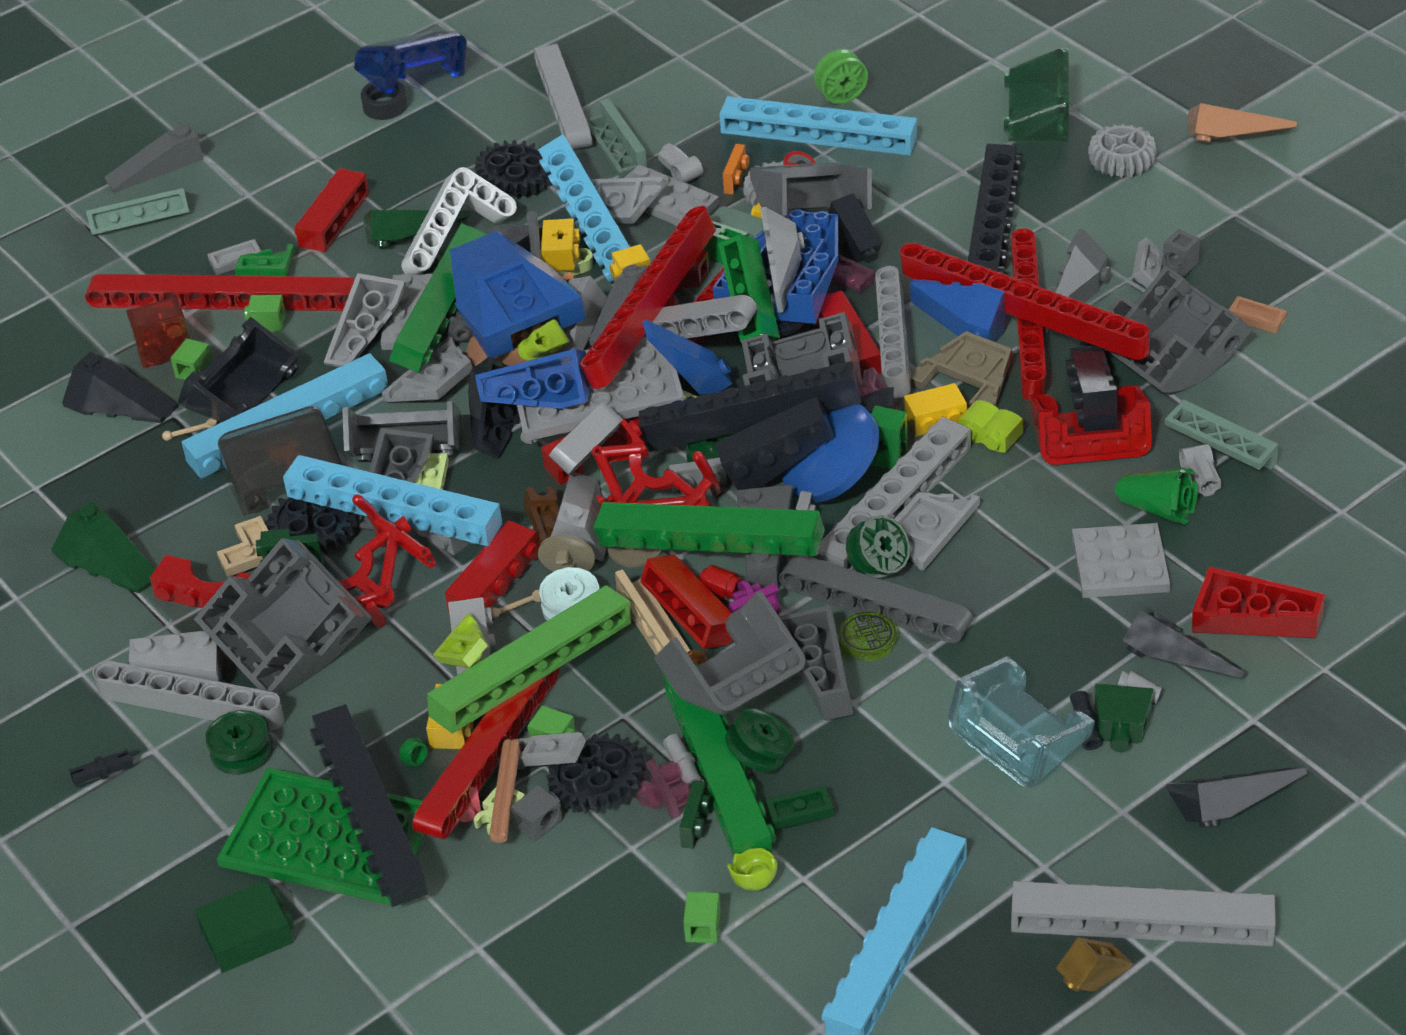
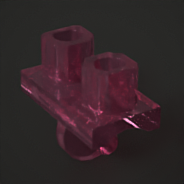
M654 759L646 762V766L652 775L650 778L652 783L649 784L648 781L641 783V789L637 793L639 803L644 807L651 806L653 809H656L660 806L659 801L662 800L671 819L679 817L678 807L687 803L690 791L684 781L669 788L668 785L681 780L675 763L671 761L657 766Z

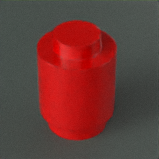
M713 564L704 568L699 576V580L716 597L725 600L733 599L732 593L739 591L738 582L743 580L737 573Z

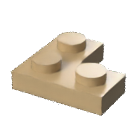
M261 516L234 525L241 543L217 551L218 560L227 577L255 568L263 560L262 556L258 557L256 552V540L260 539L261 531H268Z

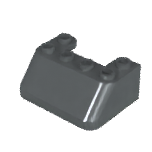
M761 590L756 592L739 610L733 612L726 620V630L735 642V646L696 667L678 638L675 637L654 657L660 669L683 701L719 715H727L796 675L805 665V656Z

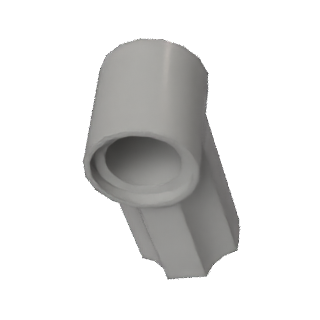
M670 143L664 145L658 153L659 161L671 171L674 179L688 183L703 175V168L697 157H688L678 147Z
M1209 444L1181 448L1179 450L1181 468H1191L1195 471L1196 475L1191 474L1192 481L1198 483V493L1203 494V496H1210L1221 488V480L1214 467L1213 454Z

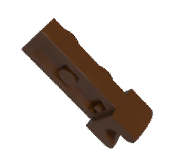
M552 486L547 487V494L543 496L536 494L532 487H528L524 494L523 505L527 516L530 517L533 529L537 531L539 546L545 539L551 537L559 511L557 496Z

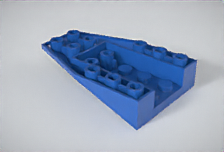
M797 209L788 211L787 215H783V217L795 222L797 233L802 232L805 248L800 249L802 260L793 286L787 294L788 300L784 312L778 313L764 230L753 238L758 239L776 320L816 324L838 262V214H829L825 211L817 213L804 212ZM723 271L713 286L714 299L730 297L725 271Z
M494 231L450 250L457 310L487 357L495 358L514 350L511 334L554 317L562 329L586 319L582 297L551 266L500 232Z

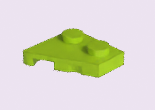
M470 613L464 616L433 654L439 663L470 668L481 659L482 652L488 645L477 621Z

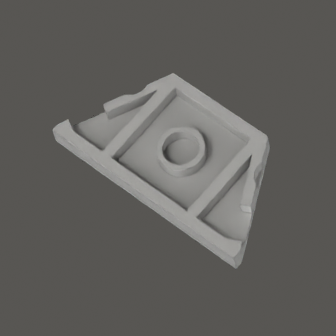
M664 177L591 179L616 224L635 223L666 186Z
M447 337L438 345L437 349H433L434 352L428 365L423 364L419 373L410 369L382 392L385 402L440 399L471 372L473 368L471 361L466 355H463L459 346L456 347L454 345L453 339Z
M918 492L894 520L902 526L908 536L910 544L909 558L920 570L924 571L978 508L980 497L971 495L970 500L954 499V494L942 493L935 495Z

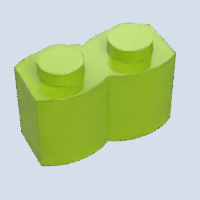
M976 400L958 419L959 424L971 429L972 442L983 443L988 449L996 452L1005 453L1023 434V419L1019 415L1009 410H999L993 404L982 400Z

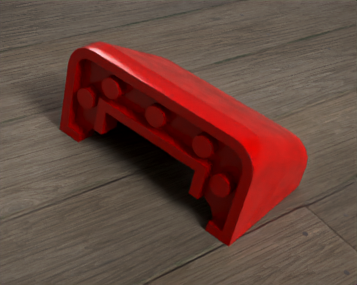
M1139 385L1123 386L1117 389L1118 429L1084 432L1083 426L1077 425L1076 412L1058 413L1057 402L1049 394L1029 395L1030 410L1040 454L1045 462L1057 465L1140 457L1145 455L1151 448L1150 401Z

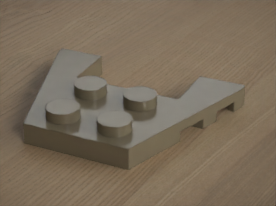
M966 331L941 347L940 353L932 358H924L919 362L920 366L912 371L910 370L911 385L923 390L936 373L940 372L980 388L969 401L970 406L976 400L986 401L996 406L1012 359V349Z

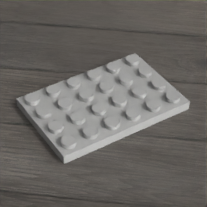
M642 337L610 384L599 389H593L590 386L587 403L564 409L517 405L526 442L572 431L602 402L609 405L622 419L639 416V411L648 407H657L670 404L676 400L685 399L676 369L647 340V337Z

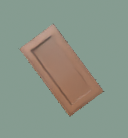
M1237 296L1228 309L1247 325L1275 334L1287 318V311L1239 296Z

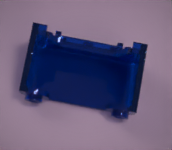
M457 31L423 32L366 45L357 51L354 69L385 94L395 92V82L399 78L406 79L407 68L440 60V65L445 69H449V74L453 77L463 76L467 39Z

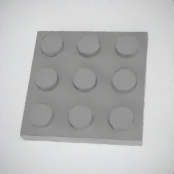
M1158 523L1072 529V542L1082 598L1170 592V580Z

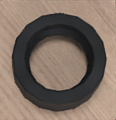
M394 79L372 81L364 86L360 93L364 113L375 120L392 119L401 115L406 110L407 98L404 85ZM393 97L387 101H375L379 98Z

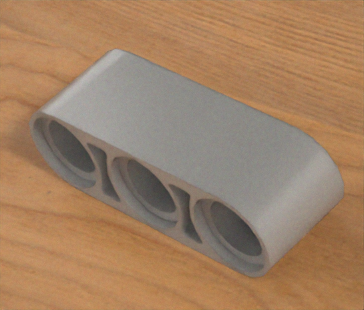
M602 402L551 451L549 457L568 475H571L592 455L593 447L601 446L621 426L620 421L623 419L609 405Z

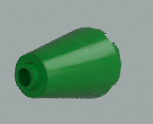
M1186 467L1128 474L1122 476L1121 480L1117 481L1115 494L1123 504L1184 525L1190 521L1185 519L1188 513L1193 514L1195 511L1198 483L1192 481L1191 474L1196 475L1195 471Z

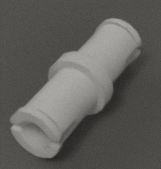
M679 734L669 735L664 739L663 745L672 759L671 766L674 772L679 773L686 790L690 792L693 780L703 781L695 767L696 760L693 754L687 751Z

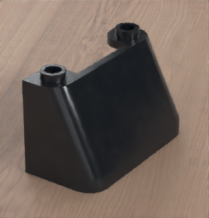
M250 317L242 325V328H244L242 335L240 334L238 337L232 338L230 346L203 372L200 370L197 373L193 371L185 379L178 403L188 410L222 423L256 407L286 377L290 379L299 368L296 364L300 354L254 318Z

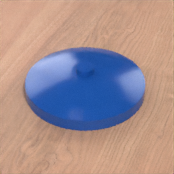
M860 404L826 411L834 437L781 473L784 484L793 485V494L799 498L800 492L806 491L812 493V503L833 499L852 487L866 472L878 447L879 429L874 416Z

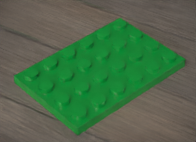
M267 767L217 857L219 867L391 905L388 897H381L376 884V879L379 878L377 873L372 875L366 861V857L369 856L368 852L362 853L356 838V835L359 834L358 829L352 831L348 822L347 813L350 812L349 809H342L337 795V792L340 791L339 787L333 788L329 780ZM387 793L411 848L416 855L425 834L414 831L413 820L417 809L423 801Z

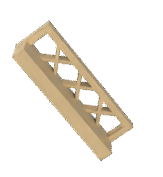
M623 569L615 572L617 593L630 601L631 618L655 655L673 638L677 637L692 660L690 649L657 599L640 583V580L631 583Z

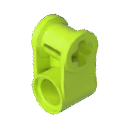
M554 319L534 330L528 338L520 342L518 353L523 360L530 361L557 352L565 347L570 340L557 320Z

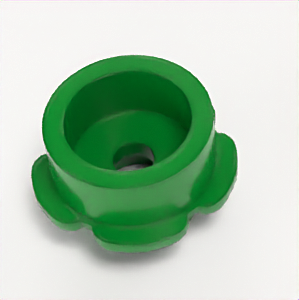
M409 738L402 744L399 757L406 766H419L425 761L428 749L420 738Z

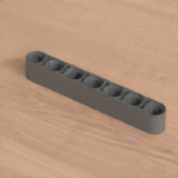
M793 555L779 575L781 585L789 591L861 613L862 615L879 616L890 624L893 623L896 626L948 643H958L973 619L971 612L962 605L805 555Z

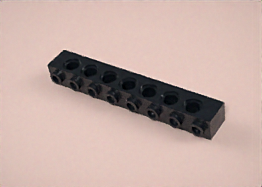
M987 143L968 261L1004 274V267L1001 266H1006L1007 250L1004 249L1009 248V234L1006 233H1011L1012 218L1008 217H1013L1014 202L1011 201L1016 200V186H1018L1019 171L1016 170H1020L1021 155H1016L1017 145Z

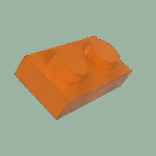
M735 144L724 169L723 185L724 193L734 194L737 185L742 183L743 171L748 169L749 155H746L744 144Z

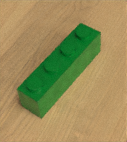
M739 234L719 243L730 297L746 295L751 297L757 306L756 312L747 327L738 330L740 342L742 343V340L763 334H768L771 341L779 339V331L758 239Z

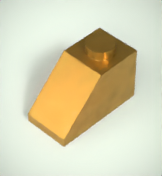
M1078 937L1056 969L1065 977L1063 981L1071 989L1077 992L1080 990L1095 992L1129 970L1133 963L1112 943Z

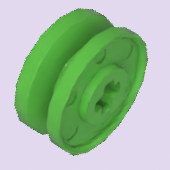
M839 49L830 52L821 59L814 71L816 87L822 92L826 100L833 104H844L852 101L861 94L868 81V71L865 65L858 59L855 53L849 50Z

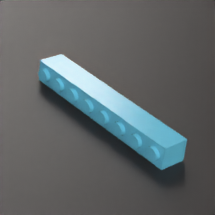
M370 353L181 441L186 462L202 479L263 450L264 444L285 433L292 436L343 412L342 407L351 408L382 393L388 388L386 370Z
M931 827L926 838L922 837L919 840L913 861L908 860L900 884H894L887 907H881L875 928L868 930L864 938L862 951L860 954L856 953L853 956L849 974L846 978L842 977L840 979L833 1002H828L823 1010L822 1021H825V1035H870L967 859V839Z

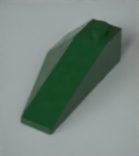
M370 210L363 216L367 243H374L375 247L385 248L390 247V243L416 236L429 210ZM459 211L453 223L467 219L471 216L470 211ZM435 218L436 224L441 226V222Z
M91 501L68 515L51 549L52 553L63 563L73 569H77V567L85 569L91 576L97 577L101 575L111 579L112 584L138 594L152 586L150 577L155 568L102 509Z

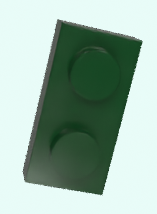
M693 780L679 827L682 848L694 849L696 838L702 837L704 819L702 817L704 813L708 814L711 803V796L706 795L705 782Z
M825 785L765 799L766 809L774 830L834 816V808Z

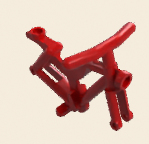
M625 419L620 421L622 427L631 436L632 444L607 447L595 446L592 449V454L611 493L606 499H603L600 494L595 497L600 506L603 502L712 506L705 498L706 492L710 489L711 494L714 496L721 494L722 490L719 481L705 456L700 451H696L693 454V460L703 475V479L697 487L693 488L671 469H666L660 478L650 477L644 473L642 460L649 456V450L639 438L643 433L634 421L627 423ZM627 460L630 462V470L635 479L625 493L621 489L610 462ZM675 486L686 495L638 501L645 488L668 490Z
M356 494L353 496L352 501L367 515L374 527L375 537L356 551L355 559L362 562L358 571L350 578L338 581L347 591L357 587L366 593L354 598L372 616L375 626L380 628L386 624V620L379 607H388L395 600V593L391 588L398 545L424 563L427 568H433L436 565V560L431 555L428 547H424L407 534L412 529L404 516L394 523L387 521L379 515L376 508L362 495ZM386 546L380 585H378L368 576L375 562L373 552L379 547Z

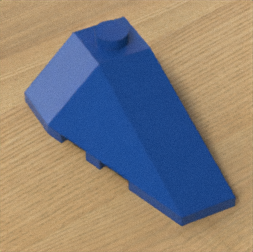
M912 279L910 282L911 303L955 335L959 336L968 331L997 342L1005 332L1004 291L981 283L962 286L960 282H952L951 285H944L939 281Z
M647 319L642 322L647 340L700 395L720 392L732 384L729 376L731 368L724 358L719 359L712 351Z
M572 349L477 374L475 378L480 401L559 409L587 403L590 383L580 365L586 355V351Z

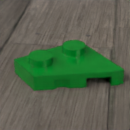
M294 244L286 245V251L272 254L271 249H266L258 253L239 256L235 266L236 276H286L295 254Z

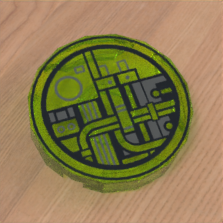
M871 611L858 612L847 617L841 623L838 630L840 648L846 655L851 657L852 654L857 656L858 660L871 661L883 658L891 652V648L897 642V632L895 624L883 614Z

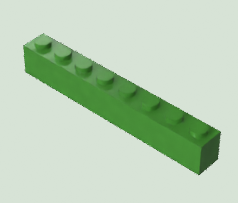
M607 585L427 693L429 717L453 734L631 624L630 601Z

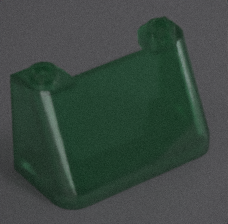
M1058 48L1009 68V73H1004V88H1009V117H1004V132H1009V142H1068L1069 49Z

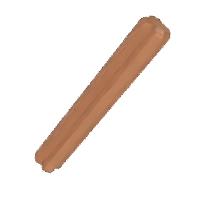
M506 739L502 746L489 834L490 840L493 843H504L508 836L520 752L519 742L515 739Z

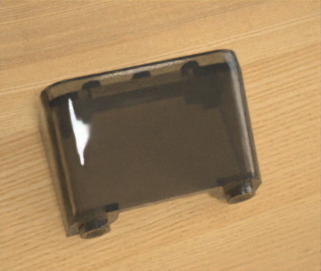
M316 406L304 407L226 432L218 440V449L224 474L243 516L258 512L265 507L267 491L285 486L283 476L298 455L343 466L327 422L321 410Z

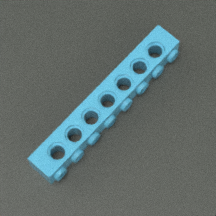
M727 96L720 111L721 133L910 156L917 140V118L730 96Z
M564 134L538 149L543 157L539 162L546 173L551 171L552 174L548 175V178L555 189L560 187L557 191L559 197L564 204L569 203L566 206L567 211L572 219L578 218L574 222L575 225L579 228L581 235L587 234L583 239L591 251L594 249L597 251L593 253V256L600 267L605 265L606 268L602 272L608 282L611 283L615 281L609 266L613 263L612 252L626 249L630 246Z
M298 455L283 476L287 497L367 516L352 501L354 495L360 494L387 521L394 523L404 516L411 528L474 544L489 546L502 525L499 503Z

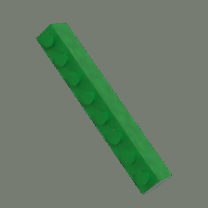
M461 223L395 340L389 361L419 373L423 364H429L434 352L432 348L437 349L442 338L440 333H446L450 321L448 318L454 317L457 311L450 250L487 235L486 233Z
M612 502L602 503L593 527L599 544L603 547L817 556L825 531L820 512L817 510Z
M663 673L665 693L688 749L696 760L695 766L705 782L707 795L711 796V805L733 858L736 853L741 854L753 848H762L772 853V842H776L773 827L771 824L766 825L765 809L761 801L756 802V789L753 780H747L745 776L747 775L746 765L741 763L727 747L725 735L728 730V724L725 715H719L683 701Z

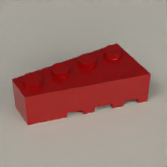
M1209 567L1192 611V633L1316 638L1324 616L1325 594Z

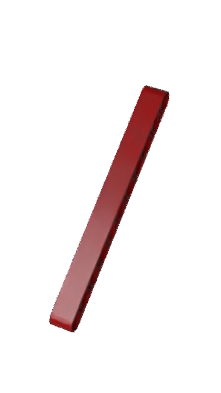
M706 206L694 207L684 215L582 359L580 365L591 388H603L612 382L644 336L645 330L642 322L646 319L651 322L655 320L715 233L716 228Z
M907 243L900 248L902 273L906 277L915 280L939 281L944 285H951L952 282H960L962 286L981 283L1005 292V313L1131 359H1143L1150 353L1149 328L1143 323L918 243Z
M96 274L92 276L85 293V301L95 308L245 310V306H249L251 295H282L285 311H343L355 278Z

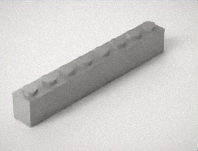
M1013 881L1011 932L1273 946L1275 934V895Z

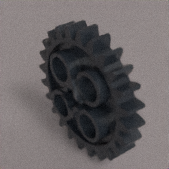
M504 140L503 145L495 142L494 148L486 146V151L481 150L480 156H476L475 173L506 194L512 193L514 197L518 193L526 196L528 191L536 194V189L543 191L544 185L550 186L548 175L552 174L551 171L546 173L539 160L543 159L538 151L539 148H535V143L528 146L526 141L517 144V141L513 140L512 144H509Z
M288 497L287 499L278 498L279 506L274 505L271 507L273 513L267 515L269 522L266 523L268 531L289 529L291 536L312 534V521L309 512V506L312 504L314 511L313 521L315 532L318 534L320 548L324 554L328 555V548L332 547L338 550V542L347 543L346 535H354L352 528L357 527L356 519H358V514Z
M595 733L591 740L587 741L586 739L576 763L548 766L550 773L546 775L550 792L558 797L562 808L566 809L570 806L573 813L578 811L580 807L584 814H587L590 808H594L595 812L599 813L602 806L612 810L613 802L622 805L623 796L632 798L631 789H640L638 781L645 779L643 774L646 771L645 761L641 750H638L637 744H631L628 737L621 740L620 734H617L610 739L609 734L605 733L602 739H598Z

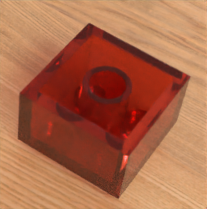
M177 297L126 310L142 368L171 361V357L185 339H190L184 314Z

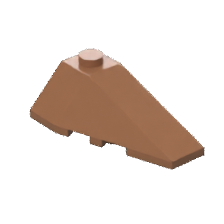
M1202 103L1189 109L1188 113L1189 136H1194L1196 141L1211 143V140L1290 130L1297 125L1296 121Z

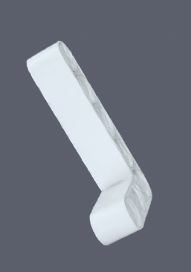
M458 168L444 181L401 264L403 272L408 275L422 274L431 266L463 203L494 223H502L516 211L514 199L471 170ZM456 178L462 182L463 186L457 183ZM477 192L482 194L483 199L478 196ZM445 198H447V199H449V200L451 201L452 206H450L449 204H447ZM498 205L503 208L504 213L499 210ZM435 218L441 222V226L436 224ZM424 238L430 242L431 247L425 244ZM413 259H416L419 262L420 267H417L414 264Z

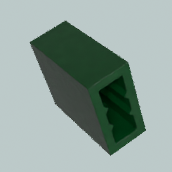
M266 880L195 909L200 930L221 973L293 943L290 930L295 928L288 911L282 913L280 908L283 907L280 895L276 889L270 890Z

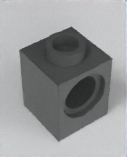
M1180 229L1174 232L1164 241L1162 267L1166 265L1174 272L1185 276L1199 263L1200 238Z
M538 785L511 806L514 826L536 842L562 821L560 800L554 793H548Z

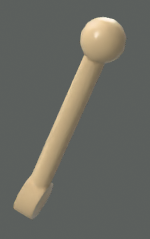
M208 419L204 424L174 432L165 431L162 434V438L165 441H170L173 437L206 428L209 429L217 425V421Z
M535 590L529 597L501 608H491L492 618L496 619L501 613L532 601L541 602L539 590Z

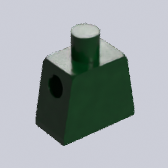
M1095 683L1094 710L1098 718L1096 725L1101 741H1110V748L1112 750L1124 752L1128 749L1129 743L1139 744L1143 741L1152 713L1153 688Z

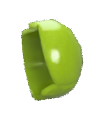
M762 848L748 849L741 854L736 853L732 865L727 864L728 871L737 887L746 891H760L766 888L773 881L778 867L777 860L772 853Z

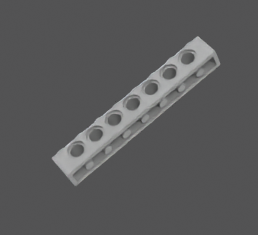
M942 417L935 425H932L927 433L913 444L911 450L904 457H900L896 465L881 477V480L873 489H869L864 498L857 505L852 506L848 514L833 526L824 539L822 538L816 559L854 571L846 553V538L850 530L858 523L866 521L873 516L884 515L895 519L918 492L929 493L971 449V429L945 417Z

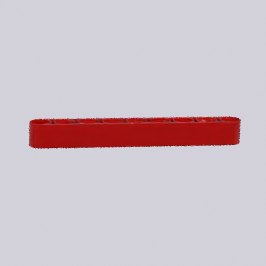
M1017 229L1011 236L1013 278L1039 286L1035 234L1030 229ZM1016 317L1021 394L1024 399L1030 401L1029 395L1046 394L1043 329L1038 324Z
M559 668L484 715L417 809L413 820L415 832L445 840L450 835L472 803L470 787L475 788L477 786L478 793L500 763L503 742L506 739H517L555 684Z

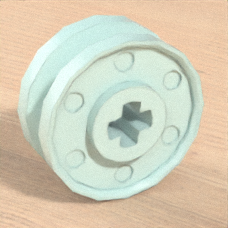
M572 567L555 570L546 576L540 584L539 590L541 610L546 620L553 618L599 590L596 577L587 570Z

